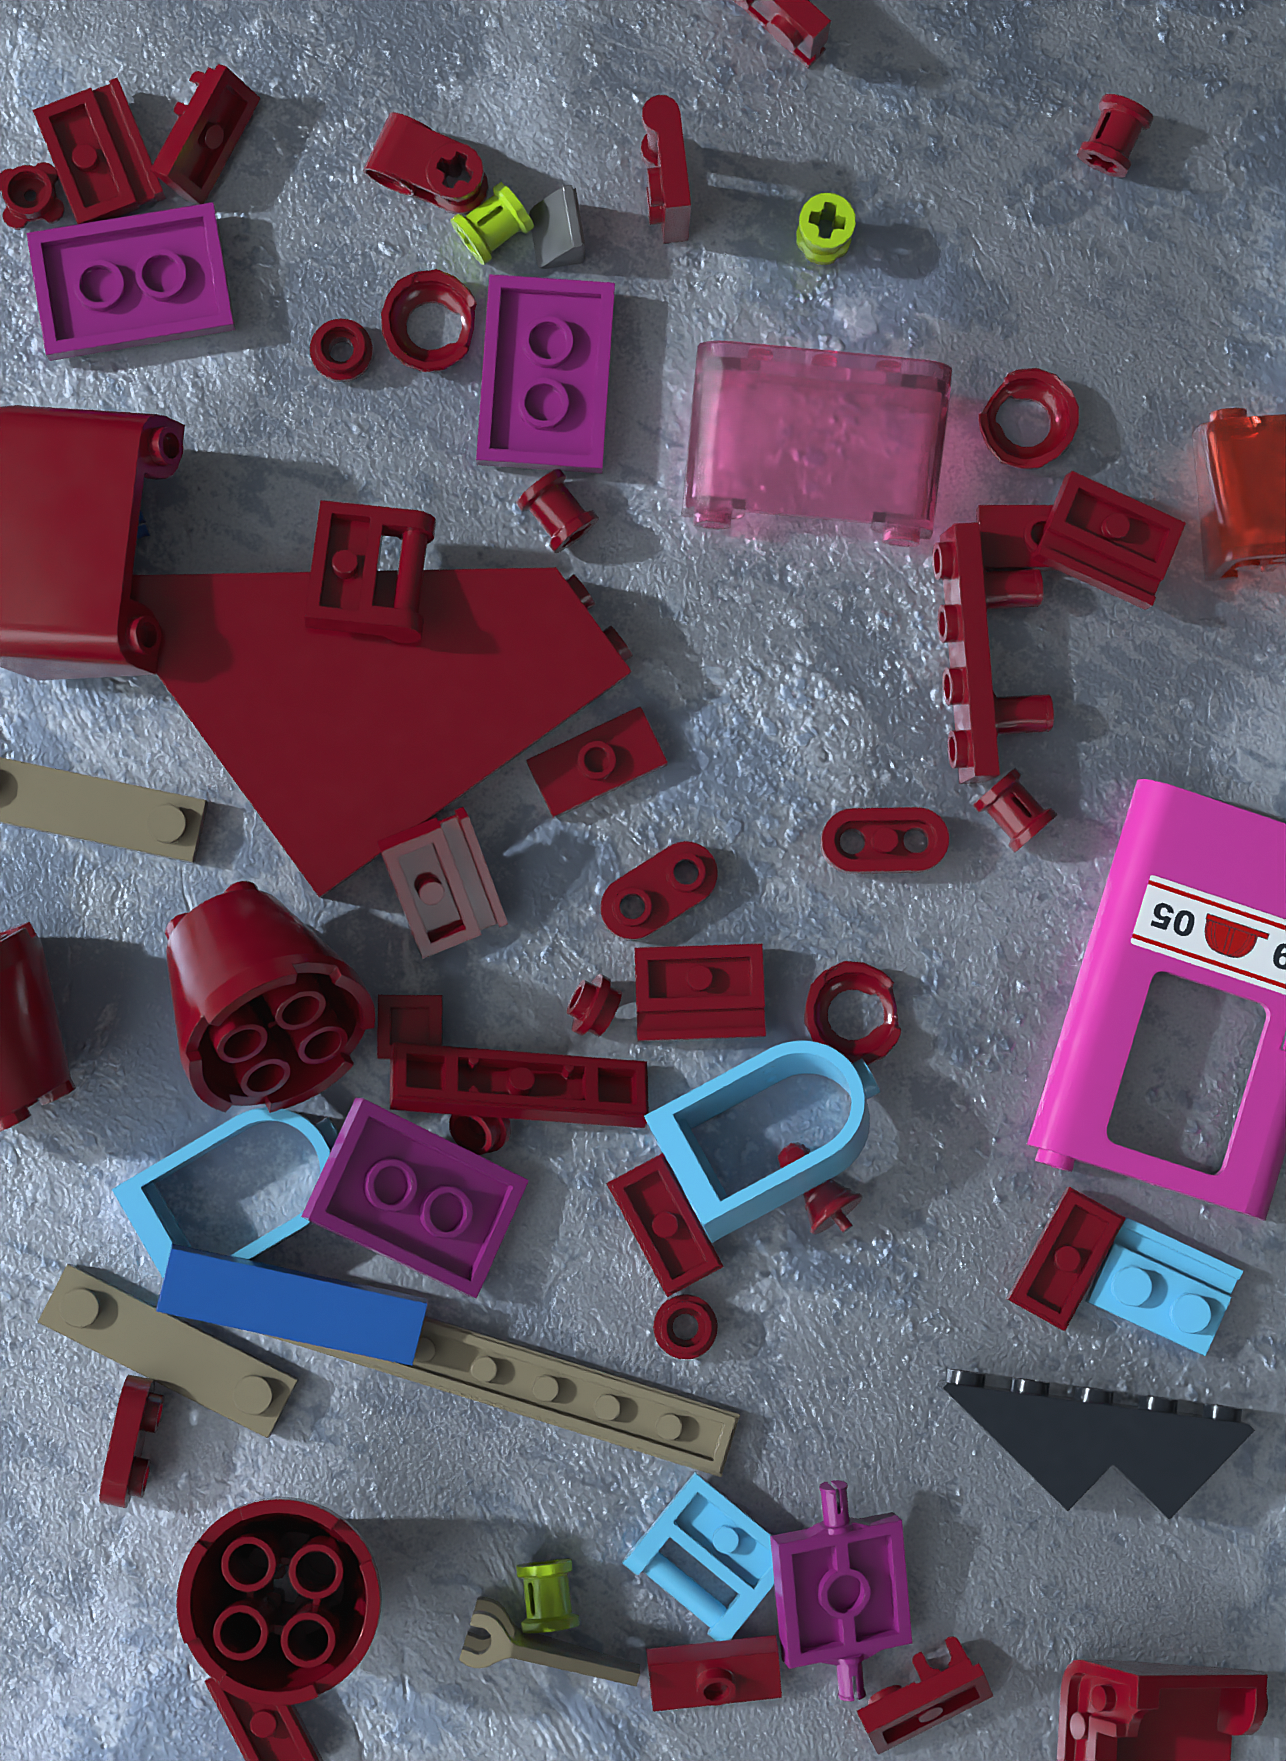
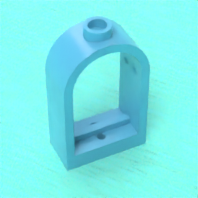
M791 1041L776 1045L644 1117L711 1243L847 1169L860 1155L868 1138L870 1113L867 1099L880 1093V1090L863 1059L851 1064L840 1052L827 1045L813 1041ZM798 1074L822 1075L834 1080L847 1091L852 1100L850 1115L844 1128L833 1140L730 1197L727 1196L691 1130L790 1076Z
M267 1107L252 1109L235 1116L113 1188L114 1195L162 1278L164 1277L171 1244L191 1247L157 1188V1182L247 1129L261 1123L273 1121L283 1122L297 1128L310 1140L319 1158L321 1174L339 1135V1131L331 1118L327 1117L316 1124L308 1117L291 1110L279 1109L269 1113ZM302 1211L293 1219L230 1256L253 1260L309 1227L313 1222L302 1218Z

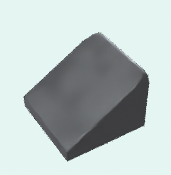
M572 185L562 186L534 205L529 213L534 224V228L531 231L536 261L541 269L581 264L583 259H585V240L576 188L573 189Z

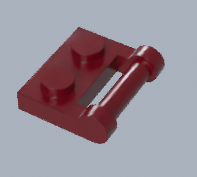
M656 95L647 100L642 108V124L647 134L641 142V157L646 166L649 167L647 168L648 187H646L650 225L661 224L663 244L685 242L689 238L691 199L681 113L678 104L673 98L667 95Z
M320 500L304 615L305 628L380 635L399 643H415L420 641L424 618L418 612L427 544L434 540L435 517L419 510ZM383 536L397 537L401 540L393 608L374 606Z

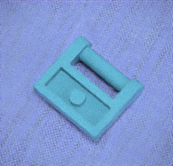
M696 1471L647 1532L637 1541L622 1562L635 1575H639L641 1572L646 1574L709 1626L710 1629L707 1634L715 1641L730 1640L774 1586L770 1541L772 1534ZM669 1537L738 1593L727 1607L659 1552Z

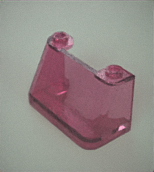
M706 341L700 343L697 346L681 516L693 517V525L707 529H729L731 527V520L744 517L745 512L871 524L870 528L872 531L882 534V543L886 545L916 547L920 545V539L930 540L934 531L951 393L952 368L941 362L915 358L734 341Z

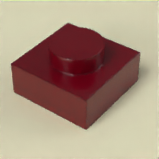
M378 994L377 1059L390 1060L393 1042L443 1046V995Z

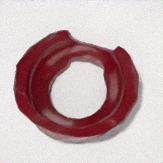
M438 269L414 272L398 280L388 293L381 312L382 334L389 351L404 366L422 372L445 370L461 360L469 351L474 331L477 302L470 289L455 276ZM436 303L442 305L453 314L460 315L462 330L456 343L447 344L439 349L427 350L418 347L411 341L407 333L409 316L416 308L424 304Z
M1039 368L1018 369L1007 374L1003 383L989 399L983 412L979 413V427L987 448L1002 464L1021 469L1041 468L1061 456L1071 446L1079 425V406L1072 390L1056 374ZM1007 399L1030 400L1038 403L1046 410L1050 419V430L1047 437L1041 443L1032 447H1022L1012 443L1005 436L1002 427L996 422V415L999 407Z
M843 961L823 971L810 986L804 1013V1024L813 1042H818L837 1050L851 1064L863 1059L868 1066L885 1058L896 1045L901 1035L897 1005L893 992V980L883 971L864 962ZM847 990H858L868 995H877L883 1007V1024L877 1026L866 1037L859 1040H848L840 1037L831 1028L828 1021V1009L831 1001L838 994Z

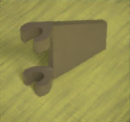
M488 1597L477 1598L470 1625L483 1628L490 1635L479 1636L467 1631L459 1658L463 1664L472 1668H485L501 1660L513 1658L637 1687L640 1677V1664L539 1633H523L522 1628L516 1626L506 1609L498 1601Z

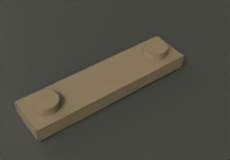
M0 757V824L195 864L208 801Z
M73 1264L66 1265L38 1323L149 1379H154L155 1382L266 1438L271 1436L299 1378L174 1315L156 1312V1306Z

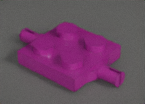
M833 1480L831 1481L832 1486L828 1482H824L819 1486L823 1511L822 1522L808 1529L770 1536L781 1660L789 1669L816 1663L836 1665L838 1698L843 1701H854V1696L858 1700L866 1696L862 1661L872 1657L881 1650L913 1644L902 1520L894 1512L859 1519L849 1517L848 1485L844 1481Z

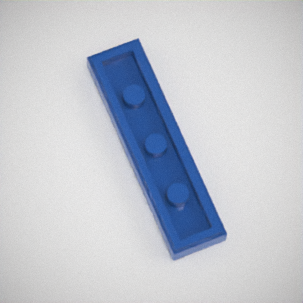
M171 1244L156 1312L412 1366L428 1303L426 1298Z

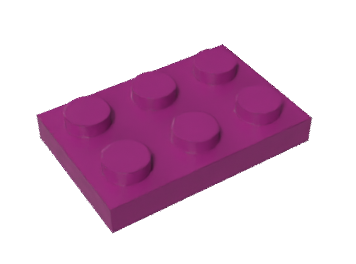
M213 202L26 233L45 354L49 361L236 330L217 212Z
M489 274L476 454L477 465L540 470L560 468L562 471L603 473L615 283Z
M355 1098L301 1217L468 1297L477 1298L529 1180L364 1098Z

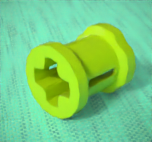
M502 182L493 187L494 195L465 217L457 214L450 220L461 241L482 265H486L492 260V251L517 232L522 231L527 234L534 228L532 219L521 202Z
M820 193L811 197L803 205L799 215V225L796 230V244L808 261L818 265H830L848 252L856 226L855 213L851 204L844 197L837 194ZM821 220L833 222L831 238L824 239L818 236V227Z
M551 1559L516 1565L517 1577L523 1579L527 1618L521 1622L523 1633L553 1632L580 1626L579 1615L572 1613L568 1573L573 1569L572 1559Z

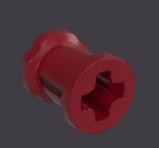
M1105 94L1098 104L1099 110L1102 113L1089 141L1082 142L1077 156L1089 167L1106 175L1126 177L1131 166V162L1128 160L1141 130L1150 128L1153 122V115L1147 108L1132 99L1116 94Z
M560 468L540 478L516 501L519 509L522 512L530 511L551 538L549 547L554 553H559L574 544L599 520V517L593 510L585 511L564 484L566 475Z
M1016 768L1011 770L972 805L978 813L986 811L1011 839L1008 846L1014 853L1057 816V813L1052 808L1044 810L1019 782L1022 774Z

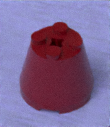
M240 881L230 885L223 894L199 904L189 913L179 914L170 920L165 929V935L168 940L166 957L180 1060L192 1088L204 1103L225 1113L232 1105L252 1106L265 1104L269 1113L279 1109L295 1106L318 1095L337 1082L352 1068L354 1062L350 1054L360 1042L365 1030L374 1028L375 1025L373 1001L356 971L280 900L267 892L260 891L253 882Z
M30 922L0 932V1132L29 1118L31 1114L28 1107L38 1101L41 1105H45L76 1089L70 1075L43 945Z
M270 1497L251 1501L229 1511L211 1525L195 1543L183 1565L179 1578L176 1600L177 1619L184 1644L187 1643L198 1664L218 1683V1687L237 1698L256 1704L272 1706L293 1705L317 1698L320 1694L332 1689L342 1682L362 1661L374 1639L379 1624L382 1592L379 1572L374 1557L361 1535L349 1522L331 1509L306 1499ZM288 1569L290 1582L299 1593L295 1602L285 1601V1591L274 1586V1579H282Z

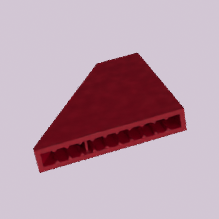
M557 567L424 570L418 612L423 616L424 624L422 638L415 643L394 642L380 635L305 628L304 615L310 572L132 575L130 599L148 607L161 629V643L158 651L156 674L319 898L328 894L379 857L381 852L377 841L429 821L627 678L632 672L625 662L633 655L624 640L611 625L605 630H601L588 612L595 605V602L585 586L575 574L565 579ZM398 570L378 571L374 606L393 608Z

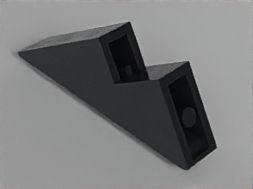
M947 1369L946 1380H940L937 1383L1005 1453L1066 1511H1069L1099 1478L1112 1467L1159 1514L1170 1520L1255 1431L1249 1424L1241 1421L1242 1408L1203 1403L1202 1415L1177 1412L1178 1400L1151 1395L1140 1394L1138 1406L1113 1403L1114 1391L1092 1387L1075 1386L1074 1397L1049 1394L1050 1382L1011 1377L1010 1389L985 1386L986 1374L958 1369Z

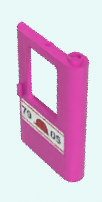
M1138 779L1026 1145L1038 1149L1035 1158L1036 1162L1057 1169L1072 1172L1075 1161L1086 1163L1266 1221L1286 1154V1039L1283 1050H1281L1286 1032V823L1170 784L1148 779ZM1157 972H1165L1262 1005L1266 1012V1020L1220 1171L1213 1175L1116 1145L1107 1137V1126L1149 986Z

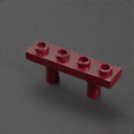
M979 522L954 523L939 536L940 542L934 544L932 563L936 580H943L945 605H940L938 609L937 625L940 641L948 643L950 667L944 669L942 687L946 705H953L955 730H951L948 735V758L950 766L953 769L958 768L959 784L985 783L1000 775L997 746L998 734L1049 732L1053 728L1054 708L1049 694L996 697L992 685L987 609L1040 606L1043 601L1041 571L1033 569L986 572L982 563Z

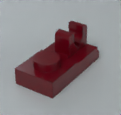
M217 64L215 69L208 67L205 73L196 71L191 75L189 81L197 89L188 105L182 102L176 103L174 112L179 117L150 169L152 173L185 201L197 205L204 204L261 99L227 66Z
M950 1636L944 1639L951 1656L948 1664L949 1668L940 1672L939 1669L930 1667L923 1653L919 1652L913 1656L912 1662L921 1682L916 1684L914 1681L905 1687L901 1685L886 1687L875 1693L868 1700L867 1706L856 1711L878 1755L993 1697L980 1664L972 1665L956 1637Z

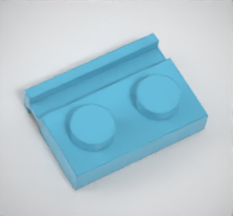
M1125 1217L1126 1219L1096 1274L1085 1302L1193 1352L1206 1356L1232 1298L1230 1296L1237 1280H1240L1243 1271Z

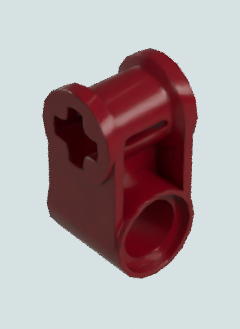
M396 112L389 114L363 169V172L380 185L397 193L416 197L455 215L469 214L486 201L489 191L488 179L483 170L482 160L474 149L435 132L430 127L409 116ZM463 170L468 172L470 178L468 183L459 180L454 188H449L446 180L448 176L458 178Z

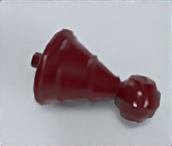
M799 1142L786 1145L778 1155L780 1168L811 1153L810 1149ZM832 1179L803 1193L805 1209L808 1212L811 1225L810 1232L816 1235L834 1224L839 1227L842 1233L848 1231L853 1225L846 1215L861 1202L863 1196Z

